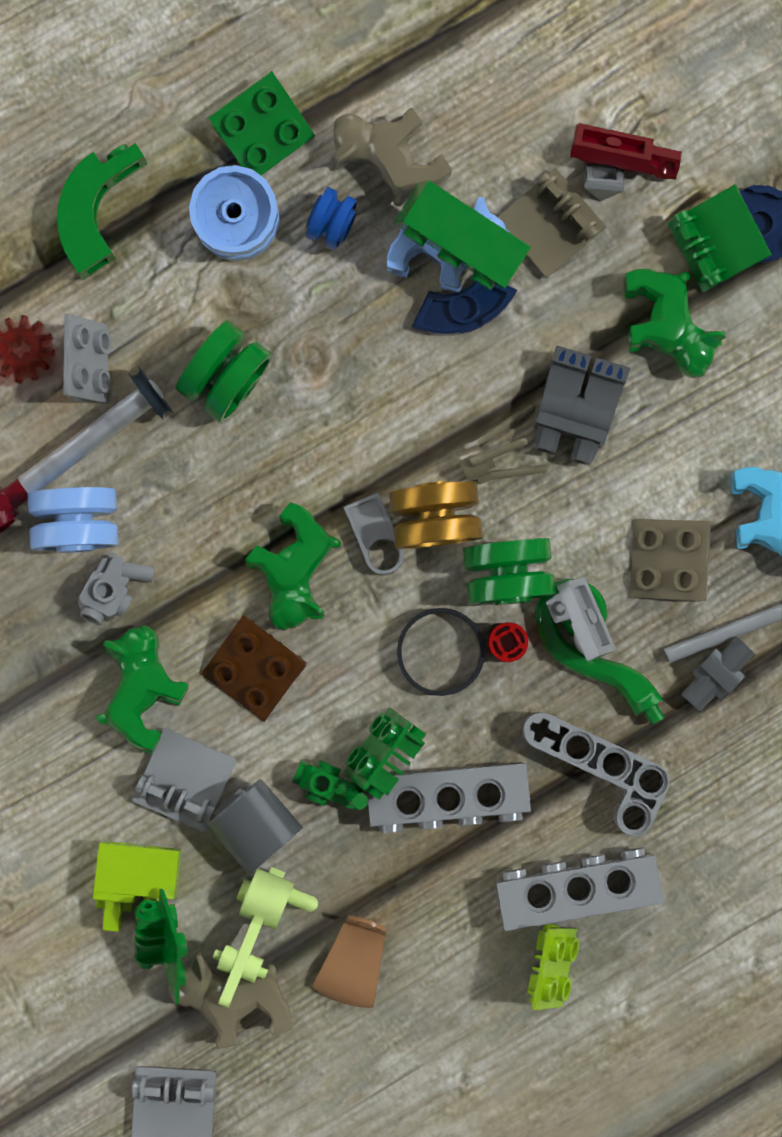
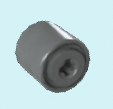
M262 779L257 780L252 785L247 782L212 813L215 818L207 824L210 831L248 875L303 828Z

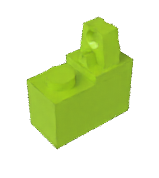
M102 841L99 843L93 899L96 900V908L104 909L102 930L119 932L122 925L123 911L132 912L133 903L137 901V896H143V901H159V889H164L167 899L174 900L177 897L182 849Z

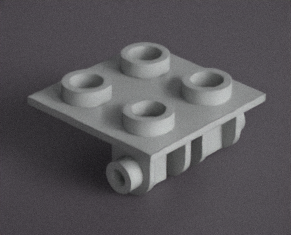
M64 314V395L72 396V402L87 403L88 400L108 403V391L111 386L108 372V352L111 348V337L108 332V325Z
M164 728L161 733V739L154 749L144 775L138 781L135 789L136 793L132 801L205 833L208 828L207 824L212 819V813L219 803L237 759Z
M136 1066L135 1081H133L132 1087L134 1105L131 1137H212L216 1071Z

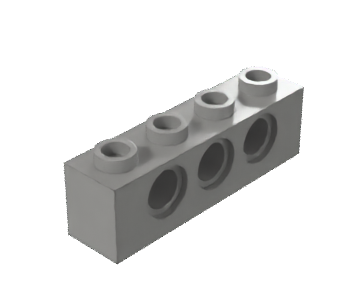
M525 762L406 773L402 776L395 774L394 776L399 780L388 796L384 794L378 800L367 792L370 827L379 826V833L403 831V824L417 822L419 823L420 830L442 828V820L458 819L459 826L483 824L482 816L498 815L499 822L523 820L522 813L531 812L527 764ZM486 783L496 785L500 793L498 801L491 806H484L477 799L478 789ZM445 787H453L460 794L458 805L450 810L441 808L437 803V795ZM404 791H413L420 798V806L413 813H404L397 806V798Z
M642 847L621 851L620 859L606 861L605 855L602 854L581 858L582 865L566 868L565 861L542 865V872L527 875L526 868L502 872L503 879L495 880L503 929L504 931H511L664 904L656 856L652 853L645 854V850ZM615 870L625 871L628 876L627 886L619 892H613L607 886V878ZM583 877L589 884L587 894L579 899L570 897L567 892L568 883L573 878ZM536 884H543L549 889V899L543 905L536 906L531 904L527 898L529 889Z

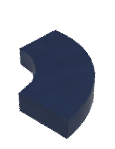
M474 282L473 285L459 293L444 295L429 291L412 324V328L423 333L439 336H453L472 332L497 318L510 304L517 289L507 285L506 288L494 286L490 291Z

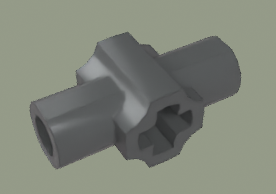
M738 637L721 653L715 648L691 672L697 678L681 695L699 712L715 696L722 701L745 677L740 670L755 656V653Z

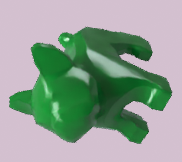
M636 269L627 272L624 277L625 299H633L637 295H643L654 303L649 322L630 326V332H628L629 353L638 352L643 347L653 348L659 353L670 355L685 376L689 378L704 376L706 370L709 369L713 362L715 350L722 345V340L726 338V332L705 331L698 328L692 322L689 314L686 282L690 279L689 273L682 272L673 275L665 272H655L650 269Z
M289 502L279 515L282 524L292 526L295 529L297 541L278 554L271 553L256 545L245 559L248 567L260 569L265 574L271 592L269 618L272 624L282 631L294 629L309 619L322 620L325 616L324 611L313 598L310 582L312 576L330 551L341 546L340 540L329 535L316 523L309 511L293 502Z
M140 625L137 628L129 629L118 640H105L103 643L105 647L103 650L115 659L122 675L121 682L104 714L96 716V721L111 727L123 736L130 746L152 754L161 739V733L154 729L147 730L140 715L153 706L157 700L179 706L188 691L189 684L182 681L173 682L168 677L159 661V637L152 628L147 625Z

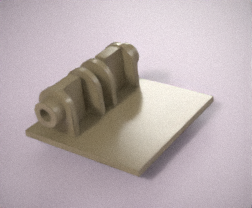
M556 168L550 173L546 172L535 182L536 184L498 216L511 234L531 246L527 256L546 278L607 228Z
M634 519L630 598L685 600L689 602L706 601L711 521Z

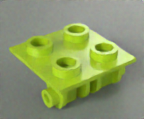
M550 923L545 924L543 930H539L536 950L543 952L542 954L535 953L534 958L541 960L540 966L532 965L531 969L539 973H531L527 994L531 995L529 1002L533 1003V1010L563 1007V1002L567 1001L572 985L571 979L568 978L571 962L575 961L579 950V940L576 938L577 928H560L559 925Z

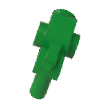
M301 760L292 783L306 790L303 797L323 806L326 805L327 800H331L354 811L355 808L361 810L368 805V798L363 794V789L360 786L339 777L340 768L322 760L318 761L317 766Z

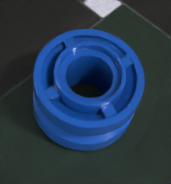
M327 187L323 195H319L306 224L308 228L306 238L316 242L319 238L325 237V246L336 251L340 243H344L357 214L355 209L358 200L347 196L344 200L340 201L338 200V191Z

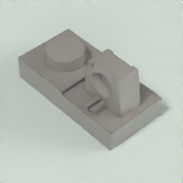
M582 577L558 585L559 593L547 600L546 604L555 623L571 619L575 645L584 654L586 661L616 651V647L586 578Z

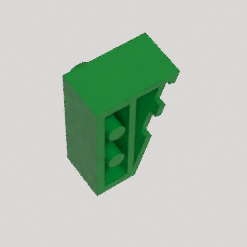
M430 180L418 182L393 224L404 230L403 235L422 247L426 243L439 251L437 257L456 269L459 265H462L473 272L471 279L490 291L494 286L506 288L531 246Z

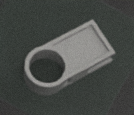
M379 493L345 506L344 510L369 569L379 575H389L397 571L403 563V549H399L398 561L390 570H379L369 561L370 549L376 542L389 541L395 545L393 526Z

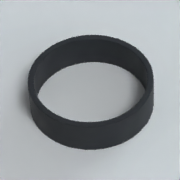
M448 608L429 609L416 615L404 627L398 641V663L405 678L418 690L436 696L455 694L467 688L478 677L485 659L484 640L475 623L463 613ZM447 613L461 618L473 629L479 642L480 657L474 674L466 683L453 690L433 691L422 687L410 677L403 664L402 643L407 631L416 621L430 614Z

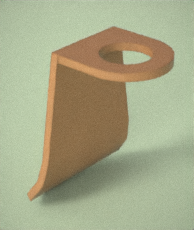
M348 915L312 985L313 989L340 1003L363 1008L374 1007L387 928L378 923Z

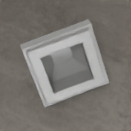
M584 164V188L600 201L624 191V171L619 167L609 165Z

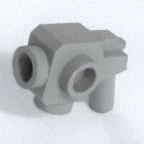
M110 553L107 559L102 558L96 571H92L78 598V606L82 609L80 616L95 625H101L103 620L106 622L111 621L115 615L123 618L133 599L132 596L127 594L128 588H126L129 579L152 583L154 567L123 562L124 558L116 557L115 553Z

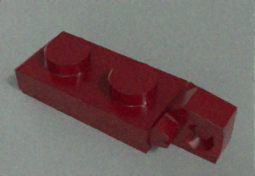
M579 123L576 124L570 157L580 159L589 164L600 163L619 167L626 172L637 171L655 175L656 178L676 180L682 151L653 145L654 139Z

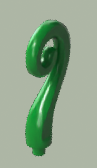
M563 579L555 582L556 594L559 593L558 585L574 579ZM588 583L603 620L606 622L608 615L604 597L596 587ZM555 595L540 597L535 610L536 629L543 646L556 661L582 676L616 688L634 714L637 716L643 712L651 726L665 718L657 705L663 698L643 674L630 666L600 657L586 661L584 654L564 639L557 624L553 621L546 601ZM571 619L563 621V627L567 633L574 637Z

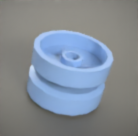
M237 165L219 167L205 175L193 190L189 204L191 224L203 246L215 256L230 261L249 260L264 252L276 238L280 223L276 197L267 180L254 170ZM238 208L242 209L240 216L237 218H230L227 215L228 211L236 212Z
M76 487L29 492V514L36 518L54 519V522L37 524L29 529L30 549L36 551H56L57 553H78L119 546L118 525L111 521L93 520V517L110 515L117 510L116 489Z

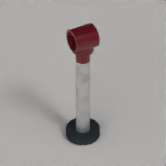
M139 366V372L136 375L129 374L137 386L135 391L5 488L0 486V534L18 519L17 515L20 514L18 507L28 500L29 492L42 490L150 408H153L162 419L165 412L170 411L173 413L163 398L160 388L147 377Z

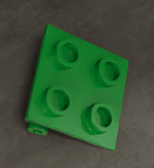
M272 71L207 117L212 123L211 126L216 134L223 139L241 167L252 169L260 176L316 136Z
M736 184L692 209L676 214L672 217L671 221L667 222L703 292L772 255Z
M390 707L385 714L380 713L374 719L369 728L371 734L362 746L358 745L352 750L346 760L347 768L344 770V773L363 790H367L378 800L384 794L388 796L399 780L383 768L384 764L402 776L404 774L403 771L387 761L391 754L409 766L411 764L410 761L394 751L396 747L414 759L425 744L422 740L426 733Z
M159 889V901L144 900L135 910L134 960L142 969H150L155 965L163 964L174 1002L179 1004L180 986L186 985L185 969L181 961V957L187 956L186 938L183 932L177 933L178 917L175 905H168L164 889Z

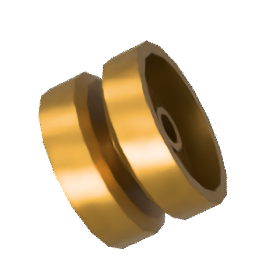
M430 482L389 492L391 513L399 517L417 516V520L402 522L393 528L395 549L443 546L483 539L481 518L473 514L455 515V511L470 509L479 503L476 482Z

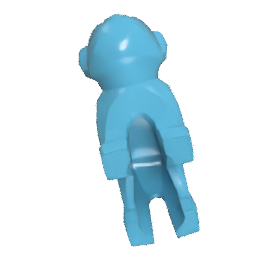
M745 467L733 471L730 477L732 495L742 494L747 490L762 499L757 520L752 523L739 525V529H735L736 549L747 548L749 544L753 543L776 552L782 557V472L764 470L759 467Z

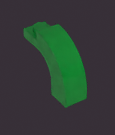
M136 143L129 147L123 144L115 148L107 155L108 161L101 164L94 151L91 152L74 168L61 191L57 209L58 233L67 257L83 280L116 259L100 234L97 213L101 200L112 187L148 164Z

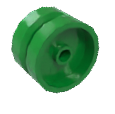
M229 320L220 324L206 339L184 369L175 387L180 394L191 402L202 399L209 392L204 403V411L220 424L225 422L248 398L273 357V354L257 341L248 344L240 351L244 343L245 334Z
M549 538L503 541L463 548L464 567L470 572L490 571L489 577L472 579L467 584L469 605L494 603V606L531 602L532 598L556 595L554 574L548 571L528 572V567L546 564L552 559Z

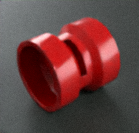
M505 622L499 624L490 632L487 646L490 654L495 659L510 663L519 660L525 655L529 639L526 631L516 623Z

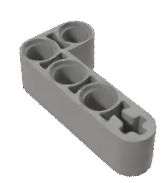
M538 712L529 715L522 725V736L529 745L624 789L613 814L614 823L619 830L630 836H640L649 830L669 788V775L663 767L550 714ZM542 719H545L547 721L546 728L556 734H559L560 726L566 728V731L559 739L557 751L551 749V746L556 741L547 737H541L538 742L534 740L535 733L530 730L532 723L539 724ZM579 735L586 740L588 748L584 756L574 759L568 755L566 744L571 737ZM616 752L623 759V769L616 775H608L603 769V760L606 755ZM653 769L659 775V786L652 792H645L640 787V776L644 771ZM631 806H637L643 812V821L636 828H627L623 823V813Z

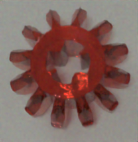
M26 315L21 316L18 327H16L11 318L5 319L8 331L4 333L0 330V366L3 365L0 369V376L6 379L14 372V381L17 384H22L25 372H27L32 381L39 380L35 369L40 366L44 371L49 372L51 366L43 358L56 356L55 349L44 347L54 340L53 335L50 332L41 334L44 324L39 320L30 327V321ZM22 341H24L31 349L30 352H23L22 358L19 359V356L13 352L14 347H20Z

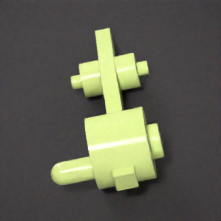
M271 867L268 873L257 868L253 879L245 877L236 898V900L243 902L239 915L252 921L240 950L226 945L224 951L216 949L213 959L219 961L217 969L230 974L219 1000V1005L229 1008L241 978L255 983L257 977L265 979L268 969L261 967L264 960L251 955L262 925L276 930L287 903L308 912H313L318 907V900L314 896L294 889L295 883L283 879L285 872Z

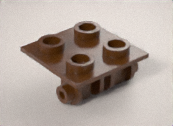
M242 615L201 675L265 722L292 683L304 670L307 662L300 655H296L284 646L281 641L276 640L272 634H268L256 625L252 619L250 620Z

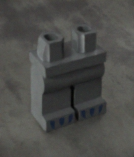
M556 346L533 427L537 429L534 449L555 455L560 436L575 440L570 460L590 466L598 452V448H602L605 444L630 368L596 357L591 367L583 397H581L579 393L591 356Z

